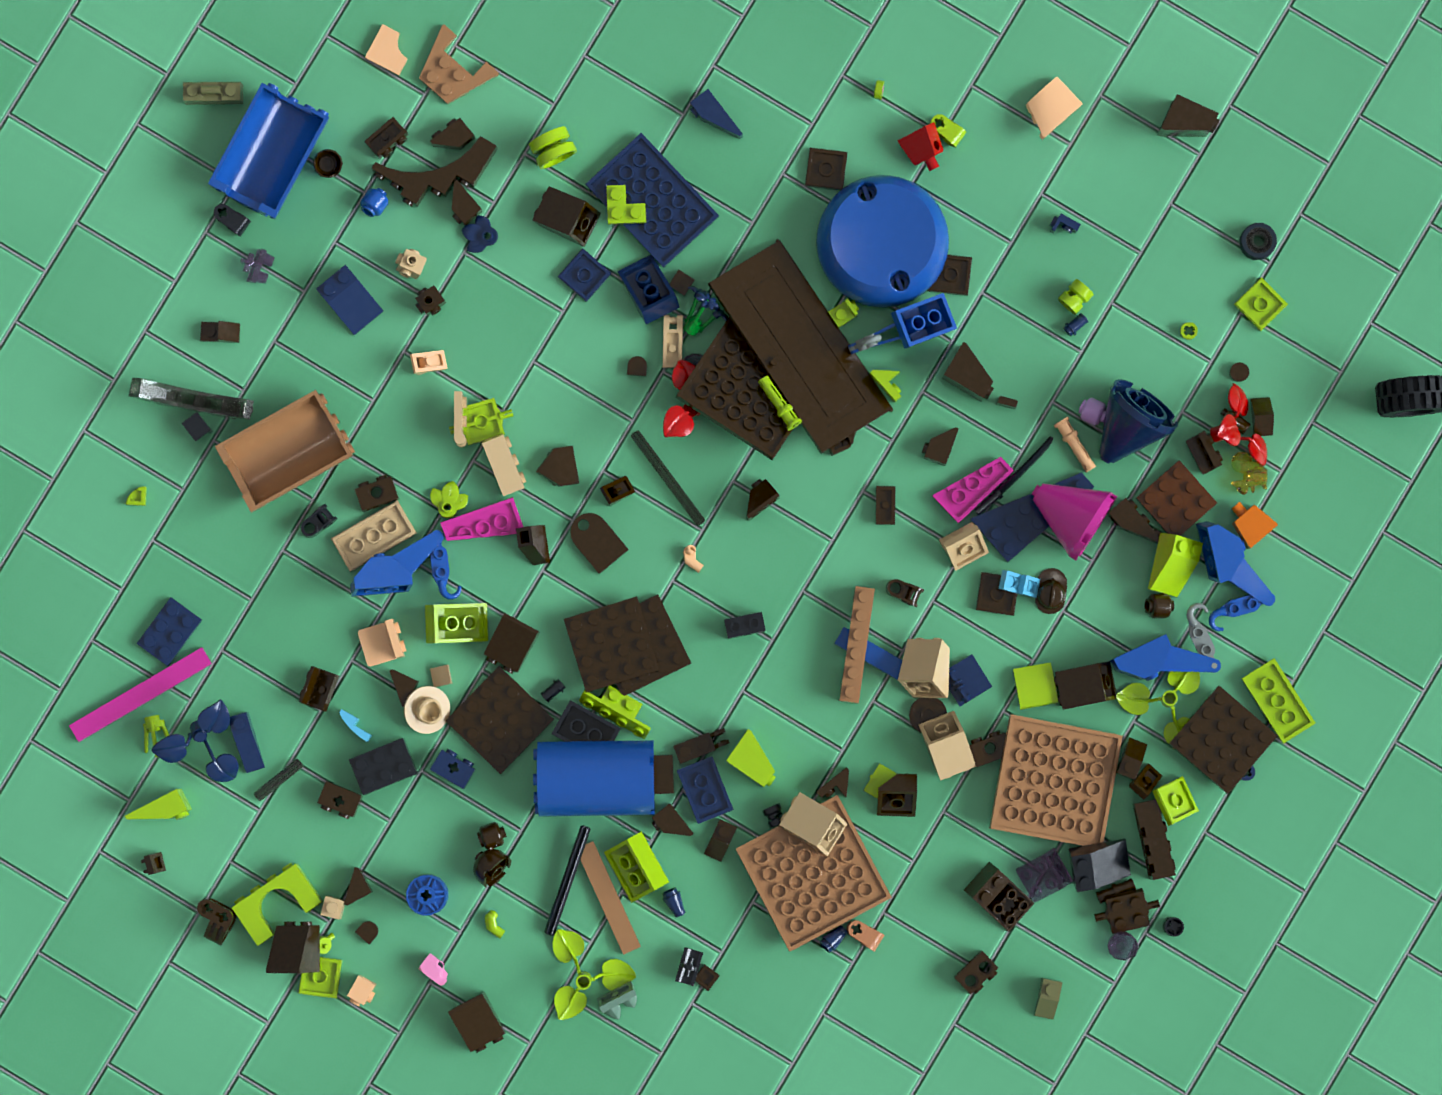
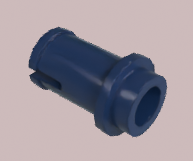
M1080 313L1070 323H1066L1063 329L1070 337L1072 335L1075 336L1076 332L1088 323V320Z

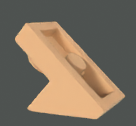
M444 350L410 354L414 374L422 375L427 372L448 369Z

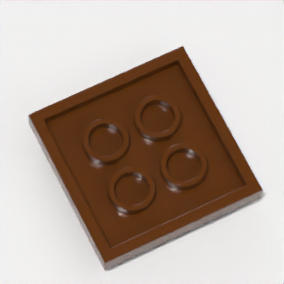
M1180 460L1136 498L1167 534L1179 536L1217 504L1214 498Z

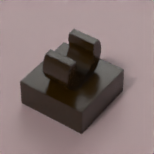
M161 852L144 856V859L141 860V863L146 864L147 870L143 871L145 874L151 875L166 871Z

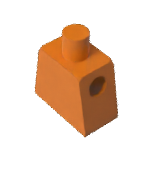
M1238 502L1231 509L1238 516L1232 525L1247 549H1251L1278 525L1255 505L1247 510L1241 502Z

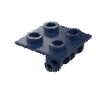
M973 654L949 668V690L959 707L992 687Z

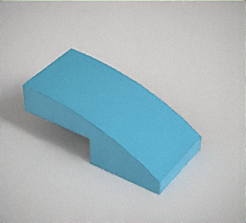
M1002 570L999 589L1037 598L1040 579Z
M341 709L339 713L348 727L360 738L369 742L372 735L356 726L359 719Z

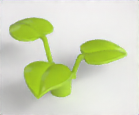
M1169 672L1167 681L1175 688L1173 691H1166L1162 697L1149 699L1150 691L1144 684L1132 683L1117 693L1116 699L1125 711L1133 715L1145 714L1149 709L1148 703L1161 701L1164 707L1171 708L1173 722L1168 723L1163 732L1164 738L1169 744L1189 720L1187 717L1176 719L1174 707L1178 700L1176 692L1177 690L1182 694L1195 692L1200 684L1199 672Z
M558 929L553 938L554 954L563 963H567L573 958L578 975L576 977V989L572 986H563L555 994L554 1004L559 1020L572 1018L583 1011L587 1003V997L584 993L578 991L588 989L592 981L603 977V985L612 991L636 978V973L631 966L619 959L605 961L602 965L603 973H599L594 977H591L586 971L581 972L576 956L583 953L584 940L578 933Z

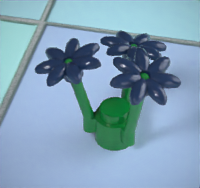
M695 286L688 287V289L695 292V299L685 319L686 323L683 326V329L688 334L696 336L698 332L702 333L705 327L715 318L718 319L722 316L727 321L728 316L724 313V310H720L719 305L716 303V298H710L709 292L698 289ZM698 300L701 301V308L696 316H692ZM708 307L711 310L714 309L713 315L701 325L702 321L699 317L704 309Z

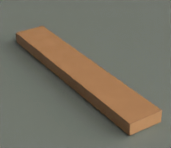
M592 841L585 845L580 860L624 955L641 947L595 843Z

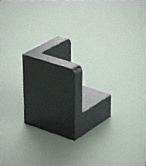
M198 412L182 423L195 441H198L207 433L213 432Z

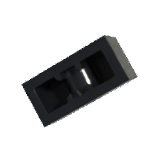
M762 612L724 619L728 639L766 632Z

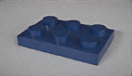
M170 597L137 644L166 666H169L202 619Z
M712 756L677 770L698 824L734 810Z

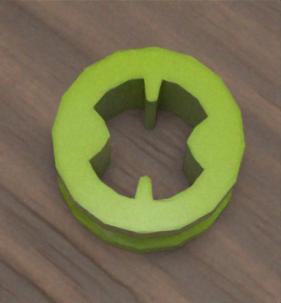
M1191 322L1183 324L1180 329L1181 336L1187 340L1195 338L1198 333L1197 326ZM1186 326L1188 328H1190L1191 326L1194 328V330L1192 331L1194 332V334L1192 336L1190 334H1184V331H1186L1184 330V328Z

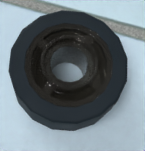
M1264 223L1249 225L1242 232L1239 239L1242 253L1253 260L1267 258L1277 245V236L1274 230ZM1255 237L1262 239L1263 244L1261 246L1254 244Z

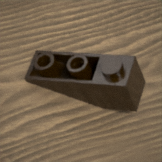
M1125 498L1107 513L1119 529L1158 544L1160 532L1156 528L1154 530L1149 525L1150 520L1144 514H1139L1136 510L1138 507L1133 500Z

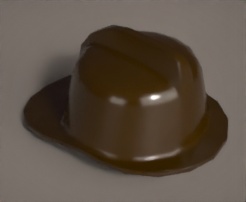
M1048 568L1042 571L1038 577L1040 583L1035 603L1043 613L1055 614L1064 607L1067 579L1060 570Z

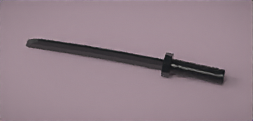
M1050 436L998 489L995 488L993 494L975 508L974 511L980 515L997 499H1002V494L1050 447L1053 437Z

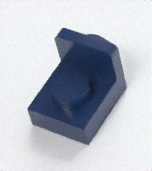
M1061 213L1059 217L1055 216L1049 226L1053 227L1050 231L1053 234L1059 224L1062 225L1061 228L1071 234L1072 232L1076 233L1081 224Z

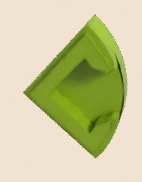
M138 487L132 491L127 497L126 505L146 506L147 487Z

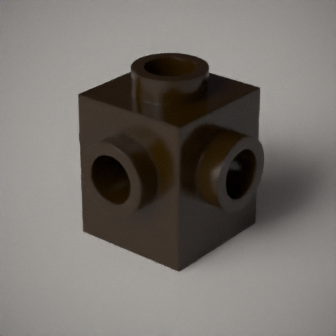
M434 285L429 289L425 287L417 293L418 297L415 298L418 302L415 306L421 314L425 312L427 316L430 314L433 316L442 310L440 307L446 303ZM428 300H432L430 304L426 303Z

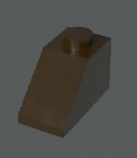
M456 180L453 188L452 211L454 214L452 217L458 224L463 223L466 226L483 211Z
M955 427L931 438L929 443L925 442L922 453L925 454L924 459L945 466L959 428Z
M1129 737L1116 774L1136 780L1147 744Z
M668 804L652 817L654 820L652 825L658 832L662 830L663 833L686 836L694 834L671 804Z

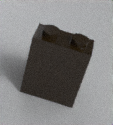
M1177 94L1157 135L1207 137L1209 133H1213L1220 121L1217 119L1219 113Z
M549 186L547 191L544 192L542 201L535 210L532 220L539 226L585 247L601 213L588 202Z
M963 342L942 379L982 402L984 398L987 400L994 389L991 386L993 380L967 343Z
M504 613L484 652V655L487 656L485 660L494 665L497 662L504 665L502 669L511 674L514 671L518 673L540 632Z
M1110 661L1055 672L1054 681L1060 694L1058 695V701L1063 710L1116 699L1117 692Z
M284 921V925L276 926L266 973L299 974L320 972V925H312V921H302L300 925H296V921Z
M485 992L448 1011L470 1052L475 1050L478 1053L487 1048L485 1044L491 1041L495 1044L504 1039L502 1035L506 1032Z

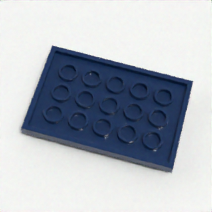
M642 133L585 184L606 208V186L626 185V204H646V223L622 225L663 268L719 217L714 209Z

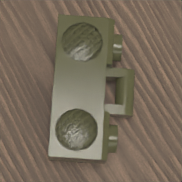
M183 82V101L186 105L243 104V84L241 82Z

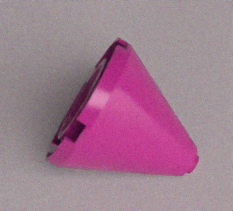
M1044 483L1041 486L1037 485L1032 492L1034 503L1068 556L1077 561L1078 556H1081L1117 498V495L1108 491Z

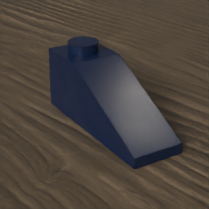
M709 89L690 102L691 108L689 110L695 118L699 117L701 121L738 139L743 137V133Z
M249 712L231 716L230 728L246 773L265 768Z

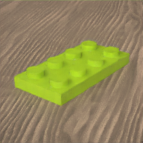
M1275 658L1241 678L1282 744L1315 724L1312 716Z

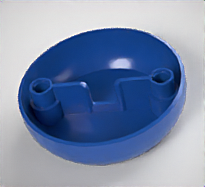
M891 175L869 176L850 183L840 190L828 203L818 225L816 239L817 254L824 274L830 283L844 296L866 306L895 307L915 300L924 294L938 279L945 265L949 250L948 227L936 201L919 185L904 178ZM863 193L866 198V201L861 198ZM895 280L897 282L899 289H896L894 287Z

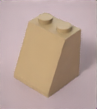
M918 637L907 640L898 681L913 698H948L950 648L940 638L924 639Z
M954 711L918 724L940 781L976 767L965 732Z
M799 792L798 796L793 798L788 812L783 814L780 826L828 857L847 823L837 813Z

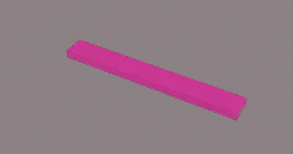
M203 647L70 724L69 727L78 742H81L212 665V662Z

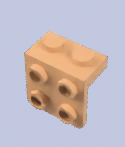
M389 619L384 623L358 631L368 666L372 667L405 657L406 646L404 640L400 641L398 635L401 633L400 626L394 619Z

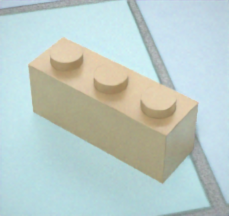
M501 433L483 440L482 445L502 495L506 496L525 488L523 483L526 482L523 472H518L516 465H519L516 454L512 455L509 448L512 447L509 437H504V434Z

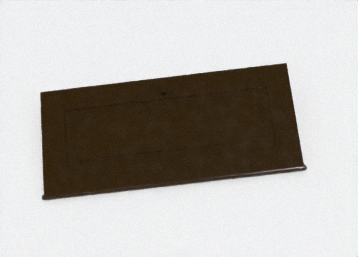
M779 239L776 240V243L708 283V286L787 404L792 405L793 412L798 418H801V425L821 454L888 411H893V408L857 354L850 353L848 348L850 344Z

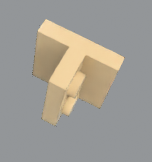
M973 522L939 539L955 571L989 553L980 529Z

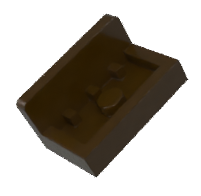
M392 117L364 142L379 159L382 157L385 159L393 152L392 149L396 145L401 146L407 140L408 132Z
M1203 431L1186 440V444L1201 474L1204 475L1222 465V456L1218 450L1215 451L1212 444H1214L1210 433L1206 434Z
M311 666L306 676L305 685L300 692L299 702L327 712L339 675Z

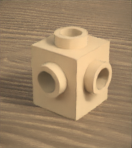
M406 249L397 256L395 261L398 264L396 271H399V274L403 277L417 279L423 270L427 258L421 256L414 249Z

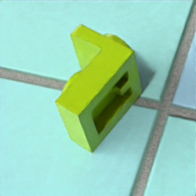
M847 298L828 313L837 327L840 328L858 316L857 311L859 308L853 300L849 301Z

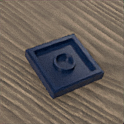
M582 248L559 274L558 278L587 302L612 273Z

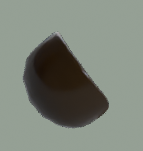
M331 149L320 151L313 160L315 172L325 178H332L339 174L343 165L341 156Z

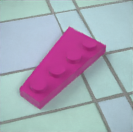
M999 457L935 493L932 497L959 523L1014 470L1002 457Z
M513 497L440 522L447 541L516 534V528L523 527Z

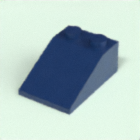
M651 255L618 271L645 324L680 308L673 289Z
M346 264L316 288L354 335L384 312Z

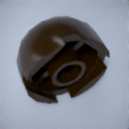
M489 849L484 852L481 851L475 857L474 875L484 887L486 885L491 887L504 877L506 873L503 870L506 866L510 868L511 859L501 850Z

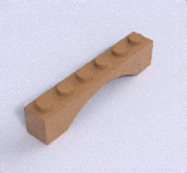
M855 586L839 701L859 703L875 592L873 588Z

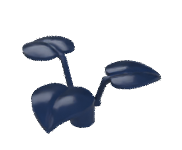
M221 699L205 708L199 714L197 721L191 723V733H188L186 742L183 735L172 734L161 739L151 749L162 760L168 763H175L186 756L187 750L185 747L190 744L191 738H193L194 741L204 742L213 760L206 765V772L211 779L218 782H228L237 776L239 768L237 759L231 754H221L216 759L206 739L207 733L211 731L222 733L230 724L229 711Z

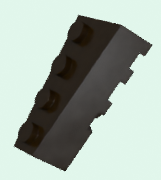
M1156 799L1132 804L1149 879L1156 880L1175 876L1176 867L1170 853L1172 851L1171 844L1166 837L1167 826L1165 821H1162V812Z

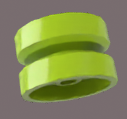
M565 126L550 130L528 144L532 154H540L536 158L540 169L557 165L577 152L574 143L567 141L570 135Z

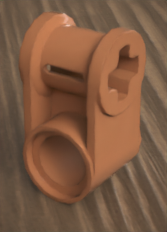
M852 920L847 925L848 934L874 952L885 936L858 920ZM857 924H859L858 928L860 929V932H855L853 934V929L851 927L853 925L857 926Z

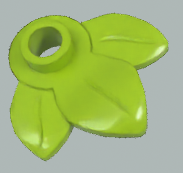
M454 481L448 482L442 491L432 488L430 493L432 504L438 507L439 514L444 518L453 517L457 510L463 509L468 503V495L459 494L458 486ZM445 506H450L451 509H450V510H445L444 507H445Z

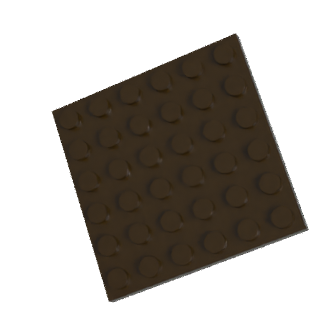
M729 317L675 398L770 460L774 459L792 431L787 430V425L777 415L776 407L758 384L760 379L769 375Z

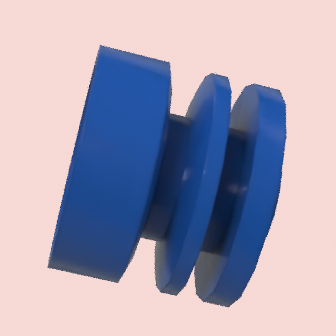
M422 875L415 878L409 884L406 891V900L409 907L415 913L423 916L433 915L441 911L446 906L449 898L445 882L434 875ZM429 890V894H432V897L426 901L422 893Z

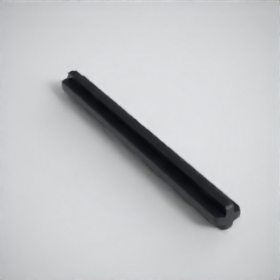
M580 826L544 931L548 935H555L591 830L588 826Z

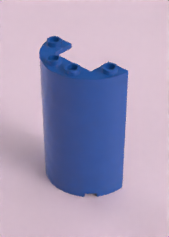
M261 83L208 184L245 207L266 217L269 215L271 219H276L329 120V113L320 108L317 111L308 104L302 106L298 104L299 100L290 95L288 97L281 95L277 86L268 83V85Z
M654 740L537 742V749H533V760H537V774H533V786L537 785V792H534L535 814H538L539 817L655 815Z

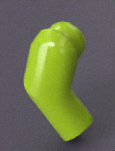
M490 910L484 918L486 929L500 939L505 930L497 925V912Z

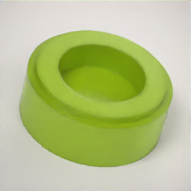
M876 81L875 99L882 100L885 81Z

